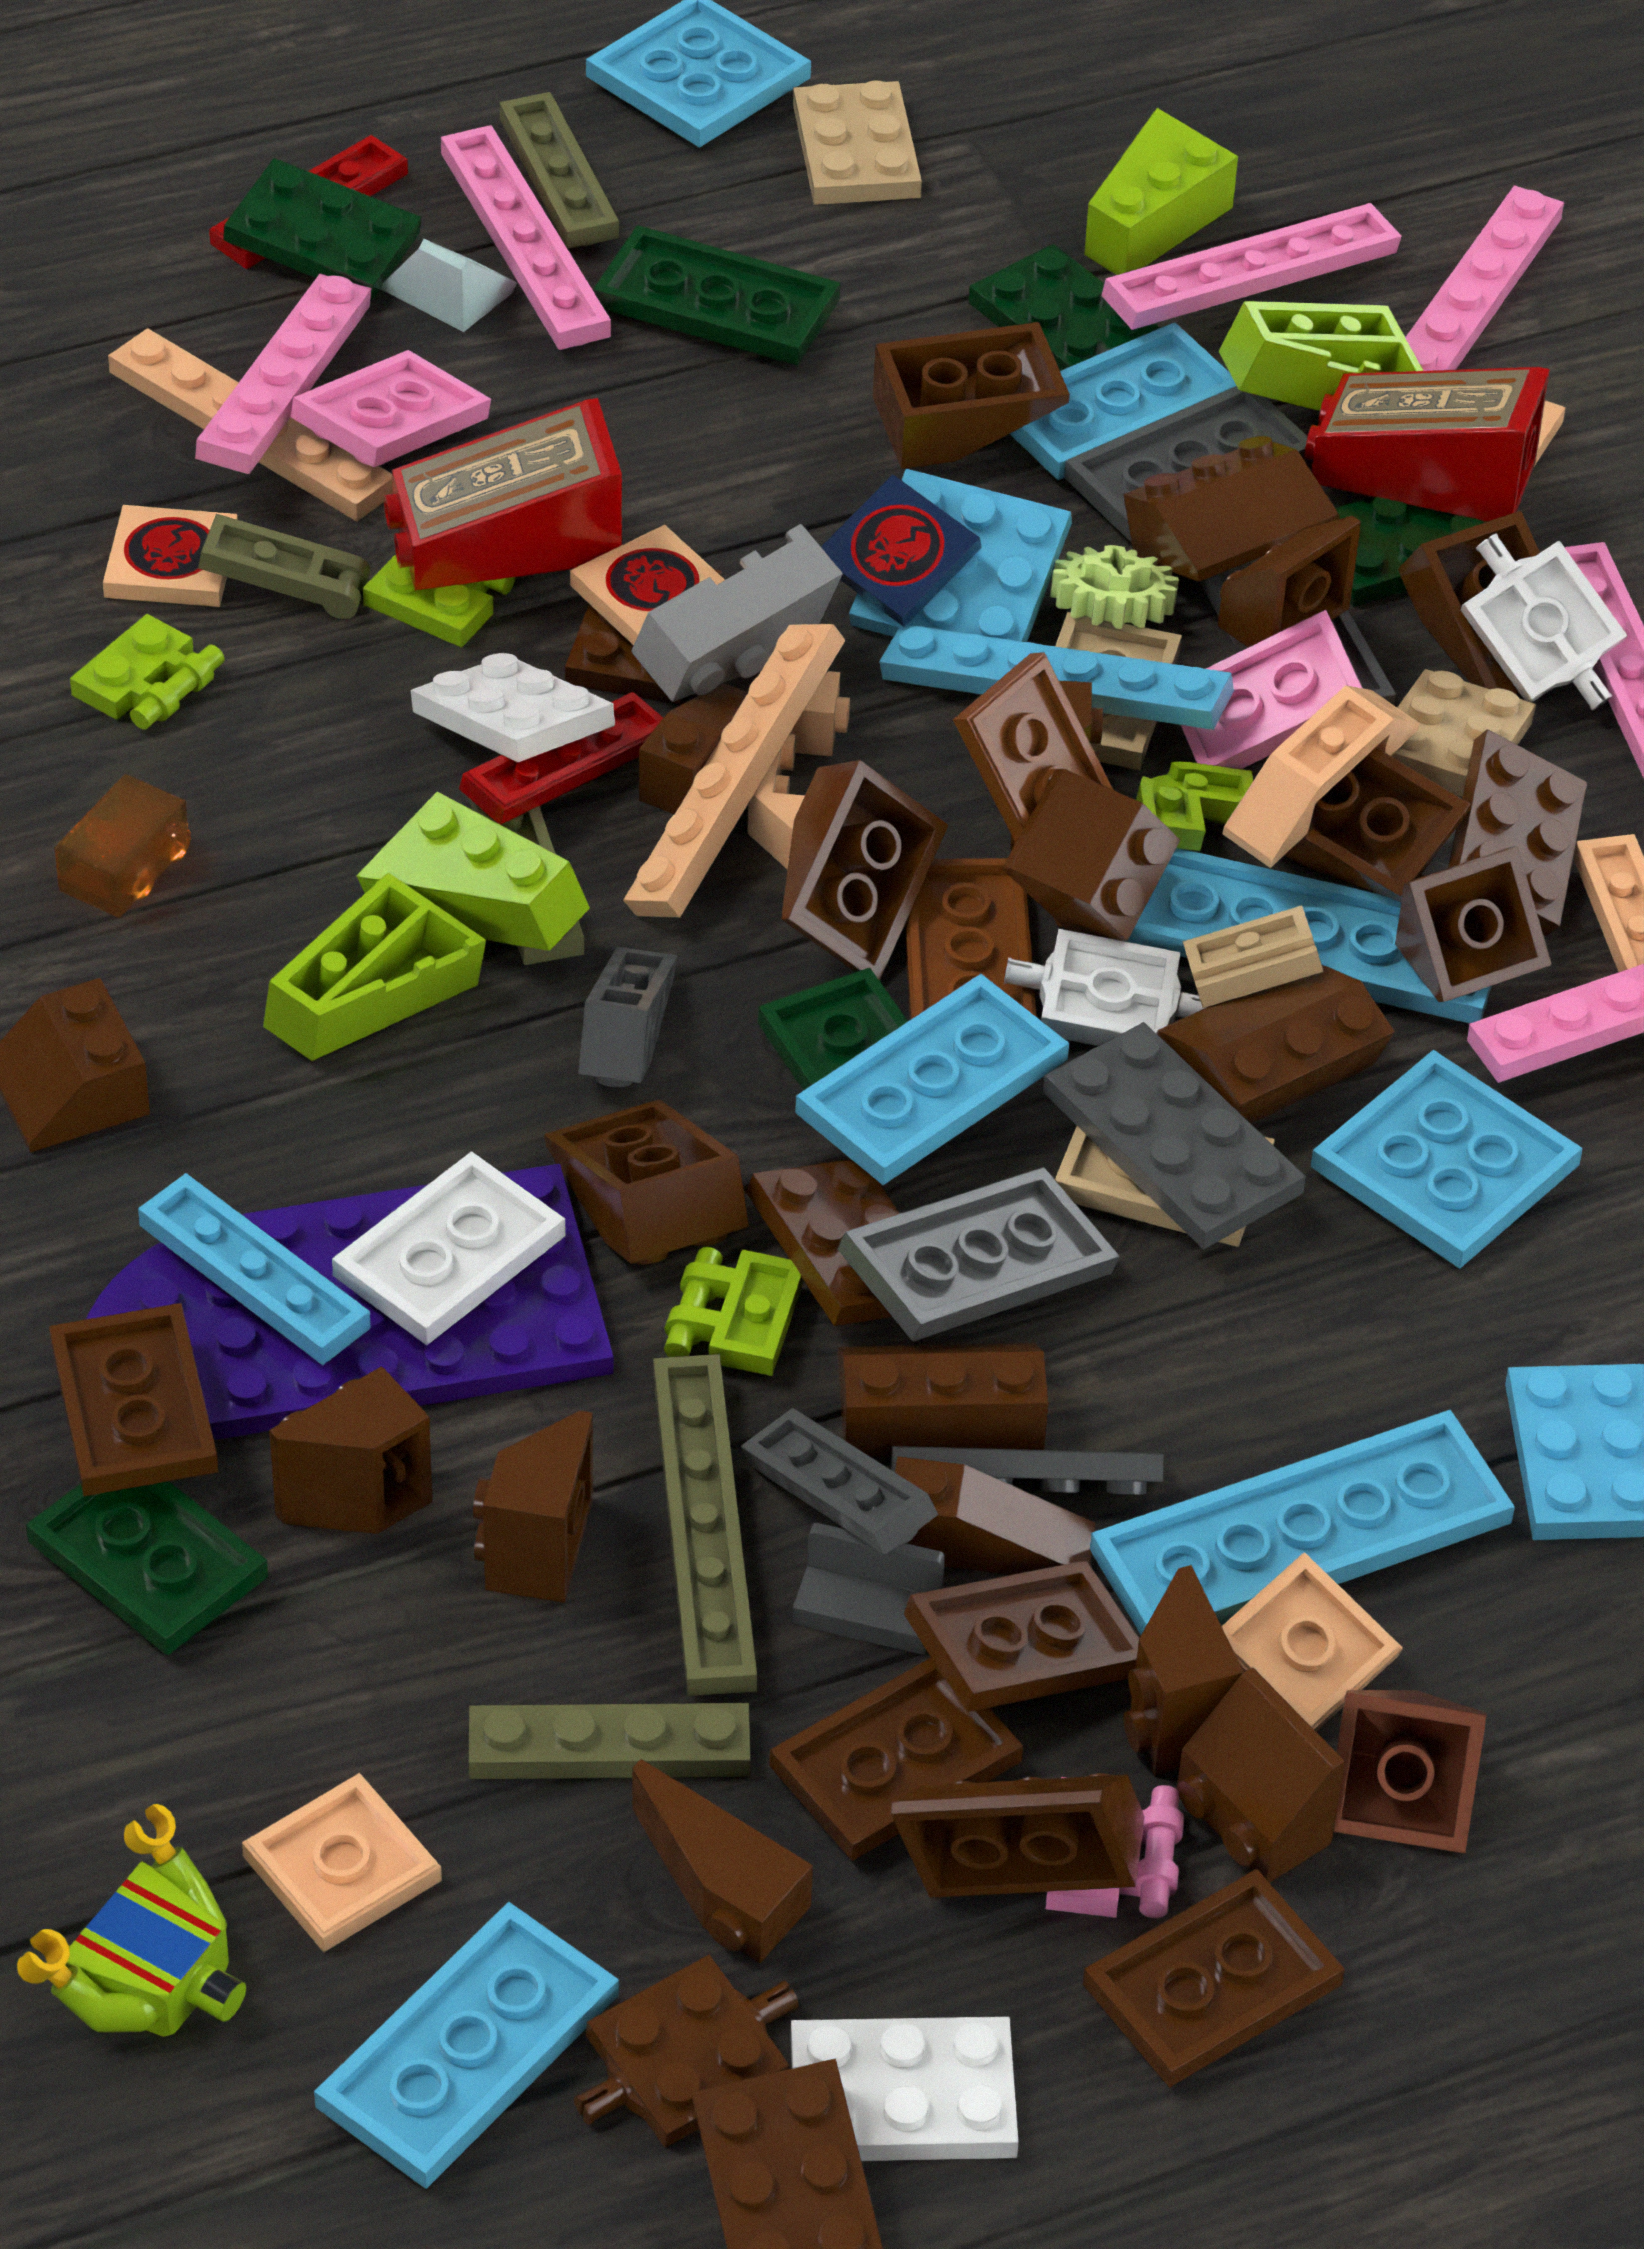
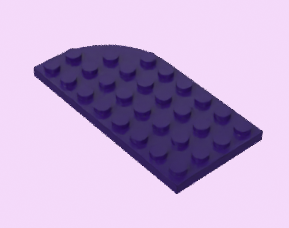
M560 1164L503 1172L502 1174L564 1217L565 1237L428 1345H425L335 1278L332 1266V1258L427 1185L241 1214L370 1311L371 1328L324 1365L312 1358L162 1242L146 1250L120 1271L99 1295L86 1318L91 1319L181 1303L214 1440L269 1431L279 1425L291 1413L304 1411L335 1393L344 1383L353 1379H360L381 1366L419 1406L614 1374L613 1353Z

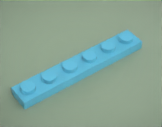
M900 625L879 661L883 680L983 694L1030 653L1045 652L1059 681L1092 682V707H1102L1103 713L1214 730L1234 692L1232 673L913 625H906L905 627Z

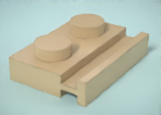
M1302 905L1183 941L1202 1008L1323 972L1319 954Z

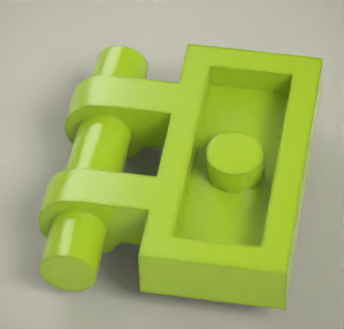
M394 555L363 587L364 606L462 648L493 615V596L486 594V592L492 589L507 595L514 585L515 577L415 591L409 567L399 568L396 555Z
M146 614L70 678L71 694L116 720L133 707L134 709L130 712L131 720L138 728L146 730L155 721H166L179 709V701L190 691L199 692L214 679V671L224 663L225 658L222 651L212 644L205 647L198 654L194 653L192 637Z
M711 1247L699 1249L695 1262L686 1266L681 1279L680 1289L683 1292L679 1305L674 1306L669 1313L664 1328L668 1336L664 1352L668 1357L689 1356L693 1345L698 1344L701 1340L710 1342L709 1355L720 1354L722 1366L773 1376L804 1283L800 1272L790 1259L747 1250L741 1251L736 1268L721 1266L723 1257L718 1250ZM716 1297L725 1299L721 1312L705 1309L707 1302L714 1300Z

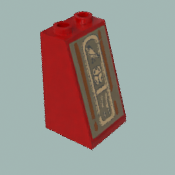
M1518 367L1343 374L1335 394L1326 393L1323 398L1318 426L1312 425L1309 430L1304 457L1313 460L1312 474L1322 486L1381 497L1487 522L1515 513L1518 510L1536 463L1550 369Z
M598 398L578 402L393 469V494L384 495V511L388 529H398L399 533L394 534L398 567H409L415 591L574 569L622 546V473Z

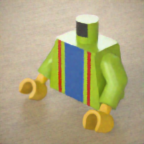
M153 1804L145 1809V1815L156 1829V1839L149 1838L144 1834L142 1827L134 1820L126 1826L124 1831V1841L129 1849L141 1855L151 1853L155 1859L152 1867L141 1861L70 1947L60 1933L52 1929H43L34 1935L30 1942L34 1949H37L45 1956L47 1963L43 1962L32 1952H26L17 1962L18 1974L24 1981L31 1984H40L49 1980L53 1984L51 1988L52 1994L87 2026L97 2032H143L146 2030L163 2037L175 2034L196 2007L226 2022L240 2008L246 1993V1984L225 1972L229 1964L226 1935L227 1922L207 1882L183 1847L173 1848L169 1841L174 1836L176 1828L175 1819L171 1811L165 1806Z

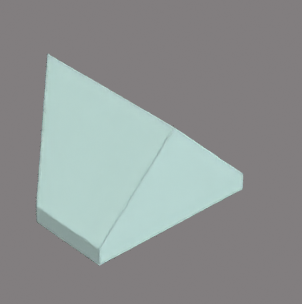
M423 239L419 249L383 282L381 289L465 332L514 292L517 282L470 258Z

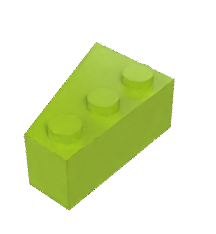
M1156 108L1088 203L1084 255L1116 275L1144 268L1233 208L1238 156L1159 108Z
M1244 301L1219 350L1238 390L1318 411L1321 409L1325 394H1335L1343 374L1423 371L1389 307L1383 305Z
M436 792L356 876L364 893H366L389 872L468 928L478 932L484 939L550 951L590 909L569 861L439 792Z
M388 872L269 981L263 1027L302 1055L314 1061L477 986L486 939Z

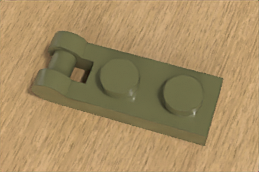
M217 513L201 551L198 566L199 569L323 605L326 612L338 619H349L355 616L361 601L359 591L367 584L371 573V567L368 562L357 555Z

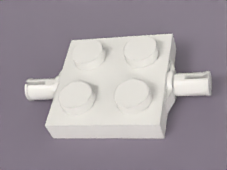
M1497 533L1490 536L1488 540L1485 539L1476 549L1481 553L1496 576L1488 588L1465 602L1460 610L1523 699L1532 703L1554 687L1568 685L1573 682L1589 704L1591 710H1595L1600 704H1604L1613 695L1609 693L1592 668L1602 655L1622 643L1628 635L1562 543L1557 541L1536 556L1515 561L1498 538Z
M1063 929L1058 930L1055 950L1046 960L1045 965L1008 958L1003 983L1040 990L1039 996L1043 1005L1041 1021L1063 1039L1097 1046L1142 1022H1145L1156 1033L1157 1030L1172 1024L1175 1021V1016L1185 1018L1204 1009L1202 1008L1199 995L1180 992L1181 985L1177 976L1181 952Z

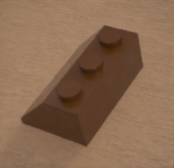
M1256 436L1242 440L1238 444L1239 449L1224 455L1213 454L1196 458L1191 462V468L1178 473H1161L1150 476L1144 480V486L1123 494L1132 548L1137 551V557L1147 558L1154 556L1158 558L1157 566H1170L1173 569V573L1198 582L1262 557L1276 544H1283L1305 529L1339 520V514L1297 449L1275 443L1268 436Z
M1321 964L1323 968L1321 973L1209 1006L1157 1030L1156 1034L1252 1124L1372 1067L1395 1031L1360 980Z
M1035 1343L838 1347L843 1440L870 1457H891V1446L1044 1450L1049 1402L1044 1351Z
M1095 1773L1086 1777L1053 1779L1025 1777L1018 1781L983 1783L957 1781L947 1785L920 1786L892 1802L891 1816L929 1898L1136 1887L1145 1816L1127 1774L1110 1775Z

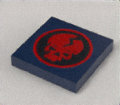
M893 474L821 546L843 573L840 579L843 583L903 627L982 548L979 536Z

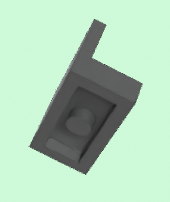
M814 1523L808 1536L807 1568L793 1605L792 1624L925 1655L926 1649L904 1616V1611L910 1595L943 1588L945 1555L937 1550L907 1543L893 1548L884 1555L846 1529Z

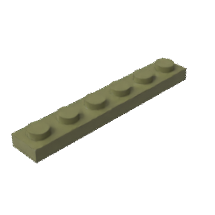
M720 1354L653 1358V1378L687 1696L757 1692V1670Z

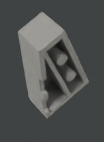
M802 524L787 531L786 539L788 541L786 545L762 558L755 550L741 558L740 565L744 569L718 585L708 577L648 612L631 652L672 702L695 693L697 695H705L714 690L719 684L740 676L743 678L754 676L763 669L776 647L777 640L789 625L820 623L843 573Z

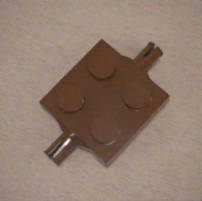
M710 1954L592 2018L587 2021L586 2037L605 2062L608 2079L574 2097V2104L579 2115H583V2121L590 2125L598 2118L624 2104L629 2110L645 2119L664 2148L693 2133L699 2127L691 2092L789 2069V2063L768 2036L765 2025L799 2007L794 1990L791 1989L789 1991V1983L782 1980L778 1985L749 2000L745 1995L734 1989Z

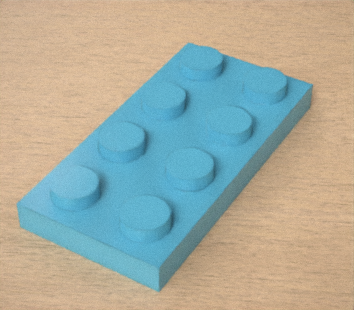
M1173 322L1060 371L1070 394L1069 403L1010 433V435L1057 480L1064 478L1066 460L1231 389L1236 384L1229 371L1179 325Z
M979 974L796 1095L795 1113L884 1185L1044 1077V1075L1068 1060L1069 1042L988 978Z
M508 1902L314 2091L315 2107L427 2189L586 2029L587 2021L600 2015L619 1996V1979Z

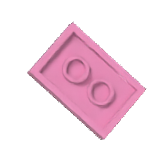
M407 350L293 397L290 417L311 429L316 436L329 440L354 455L355 459L359 462L377 467L488 419L491 398Z
M1324 610L1206 668L1232 673L1234 692L1214 730L1181 725L1197 763L1243 769L1271 755L1274 750L1345 685L1362 688L1327 611Z

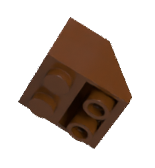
M382 1366L360 1379H353L344 1383L335 1393L304 1411L291 1413L279 1425L269 1430L275 1515L283 1524L379 1534L433 1502L430 1417Z

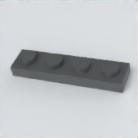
M791 1408L741 1445L751 1467L884 1555L893 1548L909 1542L921 1527L939 1515L928 1493L794 1408Z
M891 1446V1470L895 1472L897 1456L965 1464L1012 1485L1013 1478H1039V1491L1079 1492L1080 1480H1107L1106 1493L1147 1494V1481L1163 1482L1164 1455L1160 1453Z

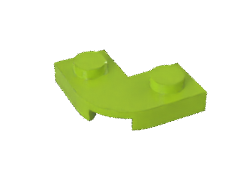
M1172 762L1167 775L1157 776L1152 779L1145 776L1142 777L1136 800L1143 803L1180 839L1177 848L1200 851L1206 832L1203 818L1214 823L1226 824L1254 780L1252 771L1192 762Z

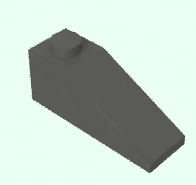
M622 947L615 949L585 1001L578 1074L595 1076L597 1083L610 1087H626L631 1085L632 1082L641 1083L652 1061L677 968L678 955Z

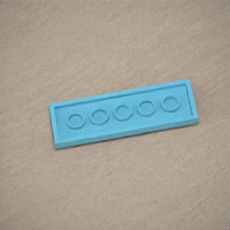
M1176 848L1129 939L1122 940L1181 952L1180 957L1187 958L1183 941L1302 905L1321 964L1360 980L1375 1002L1461 1022L1473 1023L1482 1019L1492 987L1490 986L1446 1002H1438L1395 945L1401 907L1400 901L1378 893Z
M1450 1409L1092 1532L1090 1551L1141 1635L1178 1568L1192 1565L1220 1624L1224 1625L1304 1552L1337 1584L1511 1524L1515 1506Z

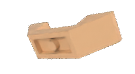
M826 672L748 803V834L787 870L794 819L805 796L789 794L790 776L781 775L782 769L793 770L795 753L832 756L836 732L847 733L850 698L839 697L840 672Z
M1345 685L1271 753L1225 824L1222 834L1271 868L1308 834L1314 807L1319 799L1375 747L1391 756L1418 731L1420 723L1374 691Z

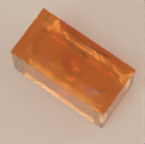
M124 774L54 847L59 891L120 918L137 899L141 900L148 895L155 880L172 862H178L185 855L191 840V832L188 829L186 800Z

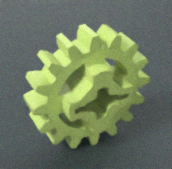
M1115 545L1104 546L1103 552H1097L1091 547H1084L1083 555L1069 551L1066 553L1065 560L1057 559L1055 561L1050 597L1057 598L1056 607L1058 609L1071 608L1070 617L1072 618L1091 617L1092 625L1097 626L1103 621L1112 622L1116 629H1122L1124 623L1131 622L1138 628H1145L1146 620L1160 624L1164 620V615H1173L1179 579L1172 576L1173 569L1170 566H1157L1158 558L1154 556L1139 558L1137 557L1136 550L1131 549L1126 552L1125 547Z

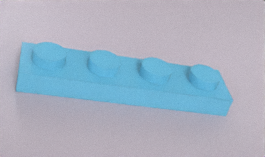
M187 1173L138 1208L139 1225L320 1364L324 1365L371 1328L370 1311Z

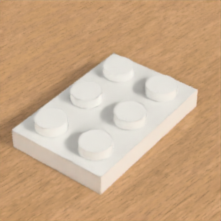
M507 653L489 655L482 659V664L463 671L440 673L433 678V682L411 690L414 713L516 762H521L615 726L613 703L588 692L584 687L574 686L553 676L547 670L537 669L518 660L516 656Z
M471 1151L332 1258L333 1276L425 1345H428L565 1237V1218Z
M1010 2017L791 2020L792 2068L836 2058L861 2161L1017 2158L1018 2130Z

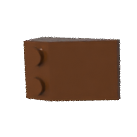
M1039 322L875 345L873 399L901 469L958 461L1069 403V391Z
M1521 511L1423 543L1398 568V572L1421 622L1471 684L1487 689H1505L1515 693L1517 696L1521 694L1460 609L1465 602L1488 588L1496 576L1481 553L1476 549L1485 539L1488 540L1490 536L1497 533L1498 538L1515 561L1533 557L1540 553Z
M1375 747L1316 802L1308 834L1291 848L1285 856L1303 867L1401 902L1404 883L1417 879L1422 875L1471 810V804Z
M861 760L817 768L794 819L781 920L854 972L870 967L880 981L949 825Z
M660 1099L544 1134L547 1149L555 1162L561 1165L563 1175L604 1242L631 1264L656 1263L667 1258L670 1251L692 1244L697 1246L717 1244L725 1240L728 1233L749 1227L738 1155Z

